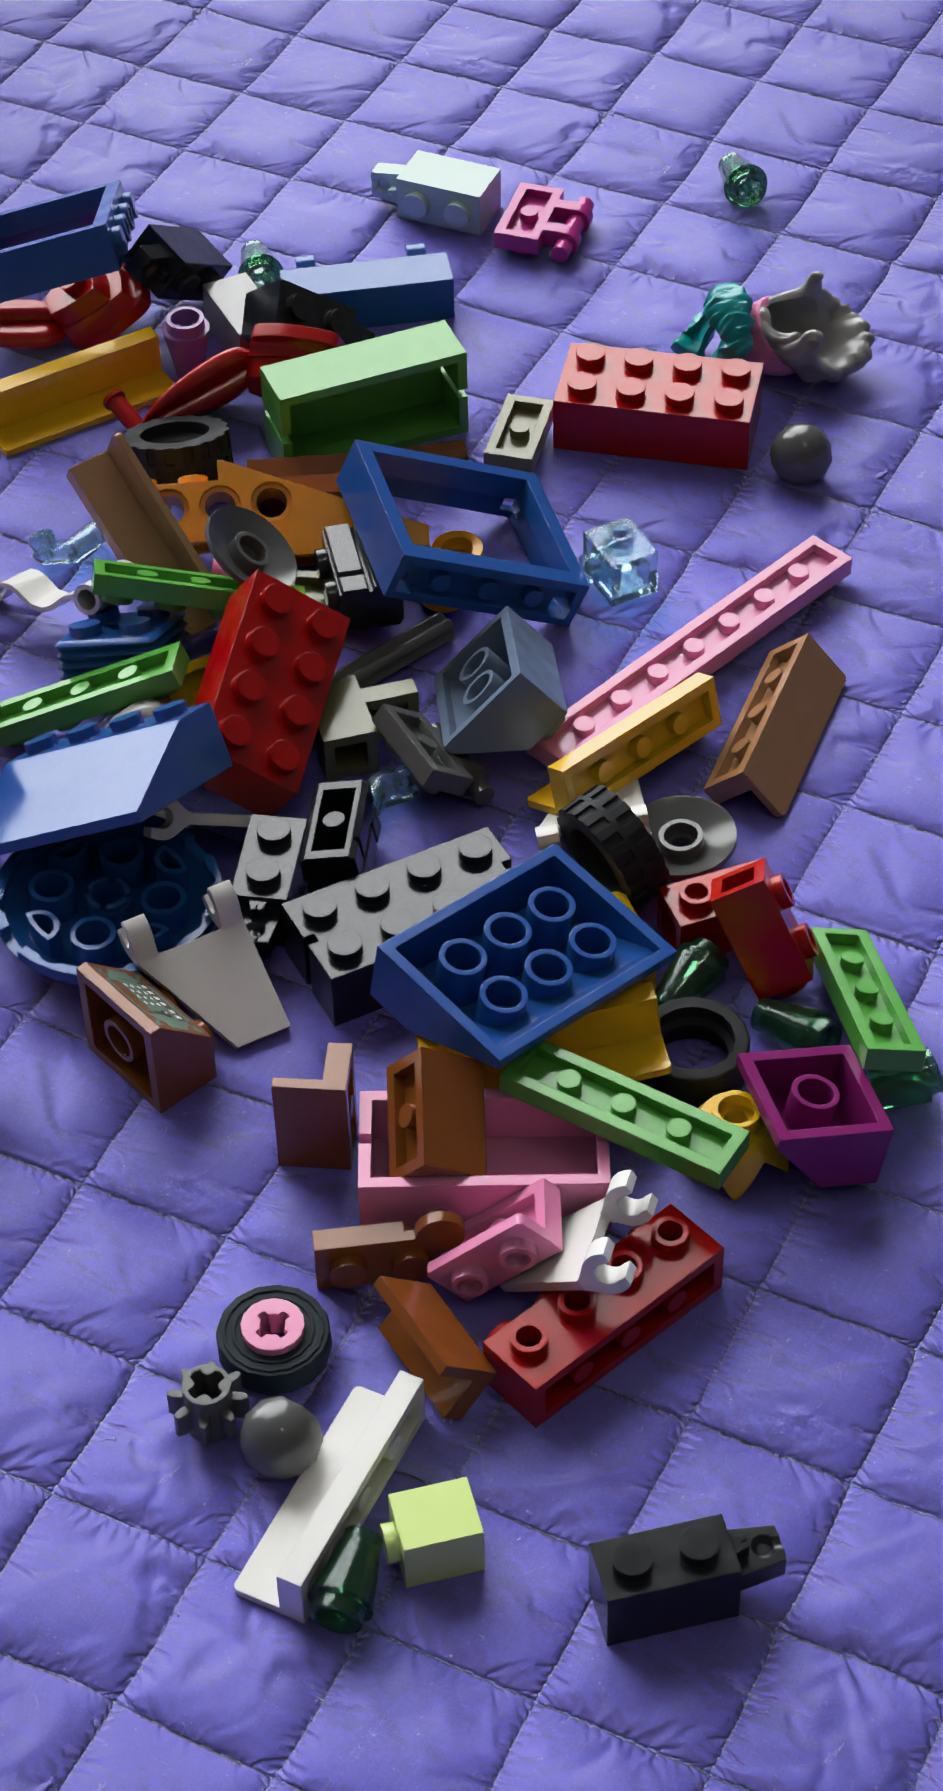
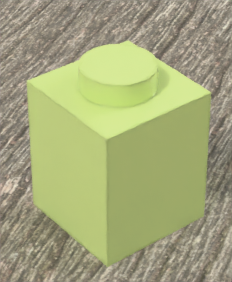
M467 1476L388 1494L390 1522L379 1524L380 1538L387 1564L399 1562L406 1588L485 1570L484 1531Z

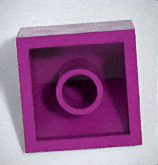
M850 1044L738 1053L735 1063L777 1150L820 1188L877 1182L895 1130Z

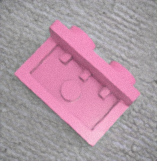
M543 1177L464 1222L466 1231L464 1241L456 1248L430 1261L427 1264V1276L469 1302L563 1251L560 1188Z

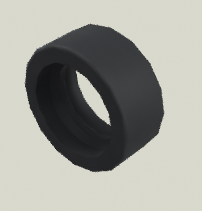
M697 997L673 999L658 1006L661 1034L665 1045L675 1040L688 1038L707 1040L721 1047L728 1057L712 1067L696 1070L681 1068L671 1064L672 1071L670 1074L640 1080V1083L696 1108L717 1094L743 1088L745 1081L735 1062L738 1053L750 1052L751 1039L745 1022L731 1008L715 1000Z

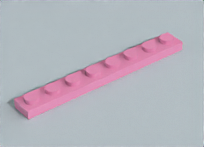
M812 535L567 709L568 714L565 715V721L561 728L549 739L545 740L542 738L530 750H527V754L548 767L698 672L706 675L713 674L850 575L852 557Z

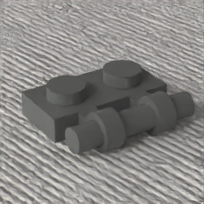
M384 703L381 705L372 722L385 737L384 744L387 749L401 758L411 771L410 779L416 786L431 794H437L441 791L459 796H471L478 805H485L493 799L494 790L489 785V776L481 764L469 759L466 754H451L443 747L439 722L430 724L423 713Z

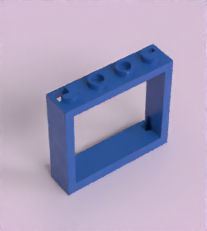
M119 179L0 212V303L120 271L125 253H128V243L132 241L131 233L135 229L134 219L139 218L133 193L131 191L124 192L121 180Z
M354 441L336 482L384 597L498 615L508 606L522 619L569 627L590 585L535 473L366 441ZM393 497L509 517L531 564L413 544ZM504 499H514L512 506L502 504ZM406 572H409L405 581L400 580Z

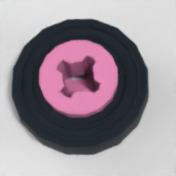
M282 1285L257 1287L236 1297L223 1311L216 1331L219 1362L228 1374L239 1371L243 1388L250 1392L266 1395L291 1393L312 1383L325 1369L332 1348L329 1318L316 1298L299 1288Z

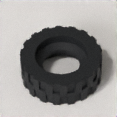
M205 415L157 418L134 425L135 427L128 428L124 431L125 434H123L150 479L157 480V484L178 483L177 479L179 477L194 474L205 475L208 477V481H212L218 477L217 460L234 463L229 424L223 422V419L212 418Z
M593 786L558 811L559 817L557 822L561 829V835L577 863L610 892L619 891L626 894L635 911L658 895V887L670 884L669 869L666 867L665 859L652 835L649 834L642 821L633 813L626 802L622 801L615 792L608 790L606 786Z

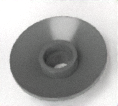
M238 506L218 508L208 518L205 525L207 545L217 563L235 581L242 585L259 569L290 587L295 582L297 563L294 553L283 535L265 518L253 511Z
M676 795L660 798L646 804L651 834L665 859L666 867L670 873L669 879L687 880L714 872L722 867L733 855L737 845L736 824L732 816L717 803L697 796Z

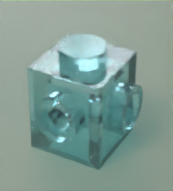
M629 517L583 532V555L579 557V565L590 585L594 584L612 607L657 592L658 551Z

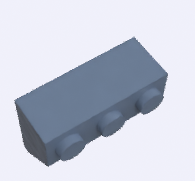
M508 606L495 616L434 677L443 747L451 754L530 750L542 738L546 740L552 737L561 728L565 721V715L568 714L553 644Z

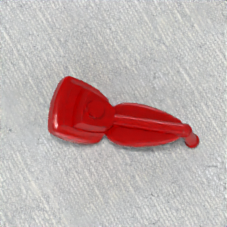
M123 262L120 271L51 289L45 297V301L14 299L0 303V347L23 349L48 348L59 344L68 336L75 346L80 350H84L110 341L124 332L148 311L151 305L150 290L144 283L136 281L124 269L126 264Z
M259 323L254 326L249 350L244 347L226 349L196 366L157 399L146 413L144 420L127 401L126 395L121 389L111 391L104 398L103 405L107 410L112 411L126 430L135 427L134 425L139 423H145L157 418L207 415L233 401L247 389L249 393L262 398L260 367L344 346L345 343L339 334L329 330L295 324Z

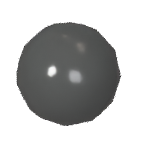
M808 423L792 424L780 431L774 439L770 450L771 465L780 479L792 485H810L825 476L832 462L830 441L825 432Z
M274 1396L259 1401L245 1414L239 1433L241 1451L249 1467L268 1479H289L301 1475L317 1460L323 1442V1435L318 1418L307 1409L283 1396Z

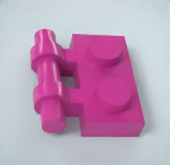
M521 182L494 231V248L511 250L517 254L529 253L538 255L543 245L553 246L551 251L552 258L560 263L566 262L569 256L577 252L582 241L581 233L586 232L593 221L592 211L594 203L588 197H580L577 202L564 200V189Z

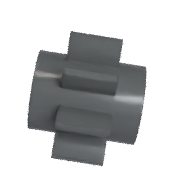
M215 1361L196 1366L191 1370H181L182 1390L172 1389L167 1391L169 1413L174 1414L176 1434L180 1437L190 1433L193 1438L201 1441L204 1447H207L209 1443L221 1441L226 1437L232 1439L237 1437L235 1418H244L245 1414L250 1411L249 1396L243 1392L241 1373L235 1371L228 1374L223 1368L216 1366Z

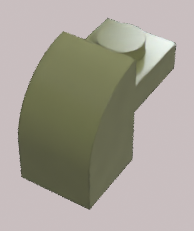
M352 675L331 684L316 732L317 756L326 782L379 771L377 740L385 739V737L372 722V719L383 703L419 712L418 690L413 678L360 689L356 676Z

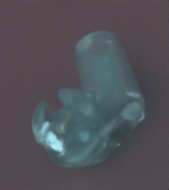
M90 521L70 537L61 540L55 539V534L51 529H41L29 537L28 544L34 551L33 558L43 565L77 563L106 540L95 522Z
M405 764L400 765L398 768L377 772L367 781L370 783L374 798L373 807H376L379 817L384 808L409 802L419 792L420 788L410 779L411 771Z

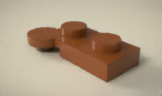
M437 1208L421 1217L416 1222L414 1230H411V1225L404 1221L312 1231L317 1289L335 1287L354 1288L362 1284L375 1283L380 1275L411 1281L428 1277L427 1264L441 1256V1252L452 1250L464 1241L466 1231L463 1219L457 1213Z

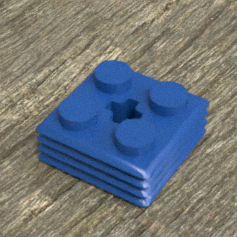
M154 602L138 606L136 608L137 612L120 613L119 606L110 605L93 615H88L86 620L70 624L68 626L69 634L62 638L54 647L60 651L56 657L62 662L58 669L64 672L60 679L66 680L179 641L186 651L192 644L186 640L190 633L184 630L188 625L183 620L187 613L184 611H164L156 608Z

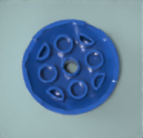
M155 815L141 823L13 852L0 870V937L10 952L28 968L42 976L62 983L79 986L76 968L85 962L139 972L144 978L150 979L149 976L134 965L126 953L117 933V930L122 928L121 922L144 913L153 933L157 951L160 953L209 934L215 923L208 914L202 897L208 894V887L222 882L218 863L213 853L208 855L195 842L194 833L187 828H184L176 836L168 840H155L143 836L144 827L158 828L165 822V818Z

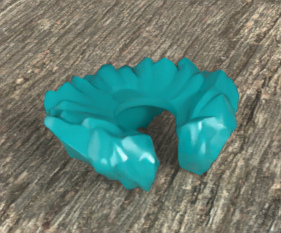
M737 282L716 284L703 304L704 310L692 317L693 322L687 326V329L679 337L673 340L670 346L671 350L675 354L692 353L705 357L704 351L713 339L716 330L721 340L711 358L744 359L745 355L754 348V338L750 331L755 323V320L750 316L753 299L747 294L744 286H740Z

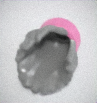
M814 271L808 276L805 283L798 288L774 296H766L753 302L750 316L755 320V323L750 332L754 338V348L745 355L744 360L764 363L763 375L788 376L796 373L806 383L824 380L835 383L859 371L872 359L871 346L875 341V336L869 333L870 324L863 320L859 314L852 312L849 304H841L838 297L832 296L827 289L822 288L824 275L819 271Z

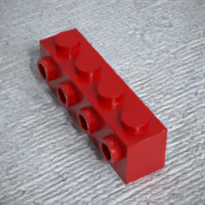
M669 1204L647 1223L633 1226L627 1236L615 1244L610 1261L605 1264L618 1267L631 1261L637 1267L632 1284L626 1291L619 1294H604L585 1290L543 1291L536 1299L534 1305L512 1321L506 1320L498 1324L483 1342V1354L497 1372L488 1385L535 1428L722 1287L724 1247L674 1205Z

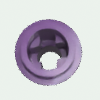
M190 306L171 310L166 315V321L162 325V332L179 379L206 359L210 324L204 318L201 310Z

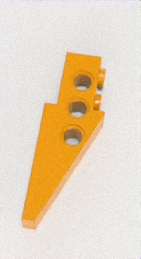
M217 460L218 480L208 481L207 476L198 474L179 477L177 479L178 483L157 484V480L151 479L167 506H176L184 512L183 517L178 523L197 554L211 553L206 542L205 525L209 518L207 511L213 504L218 502H227L232 506L248 509L270 522L290 545L296 558L297 567L315 566L314 550L323 548L322 531L325 526L348 523L350 527L354 526L343 498L224 460ZM269 498L279 499L286 505L284 512L273 518L262 515L258 507L264 500ZM401 517L412 543L430 547L428 525Z

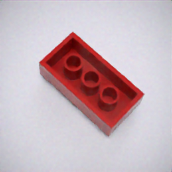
M571 342L553 399V448L747 470L761 413L764 363L748 362L739 358L721 359L702 357L692 353L675 354L649 351L645 348L628 349L602 346L597 343L582 344Z
M259 569L228 598L193 706L210 702L233 766L201 786L258 815L273 816L298 795L350 618Z

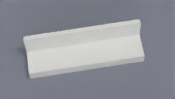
M400 1370L385 1396L361 1386L353 1388L323 1437L317 1460L300 1475L235 1581L234 1590L237 1596L299 1622H306L426 1417L424 1379Z

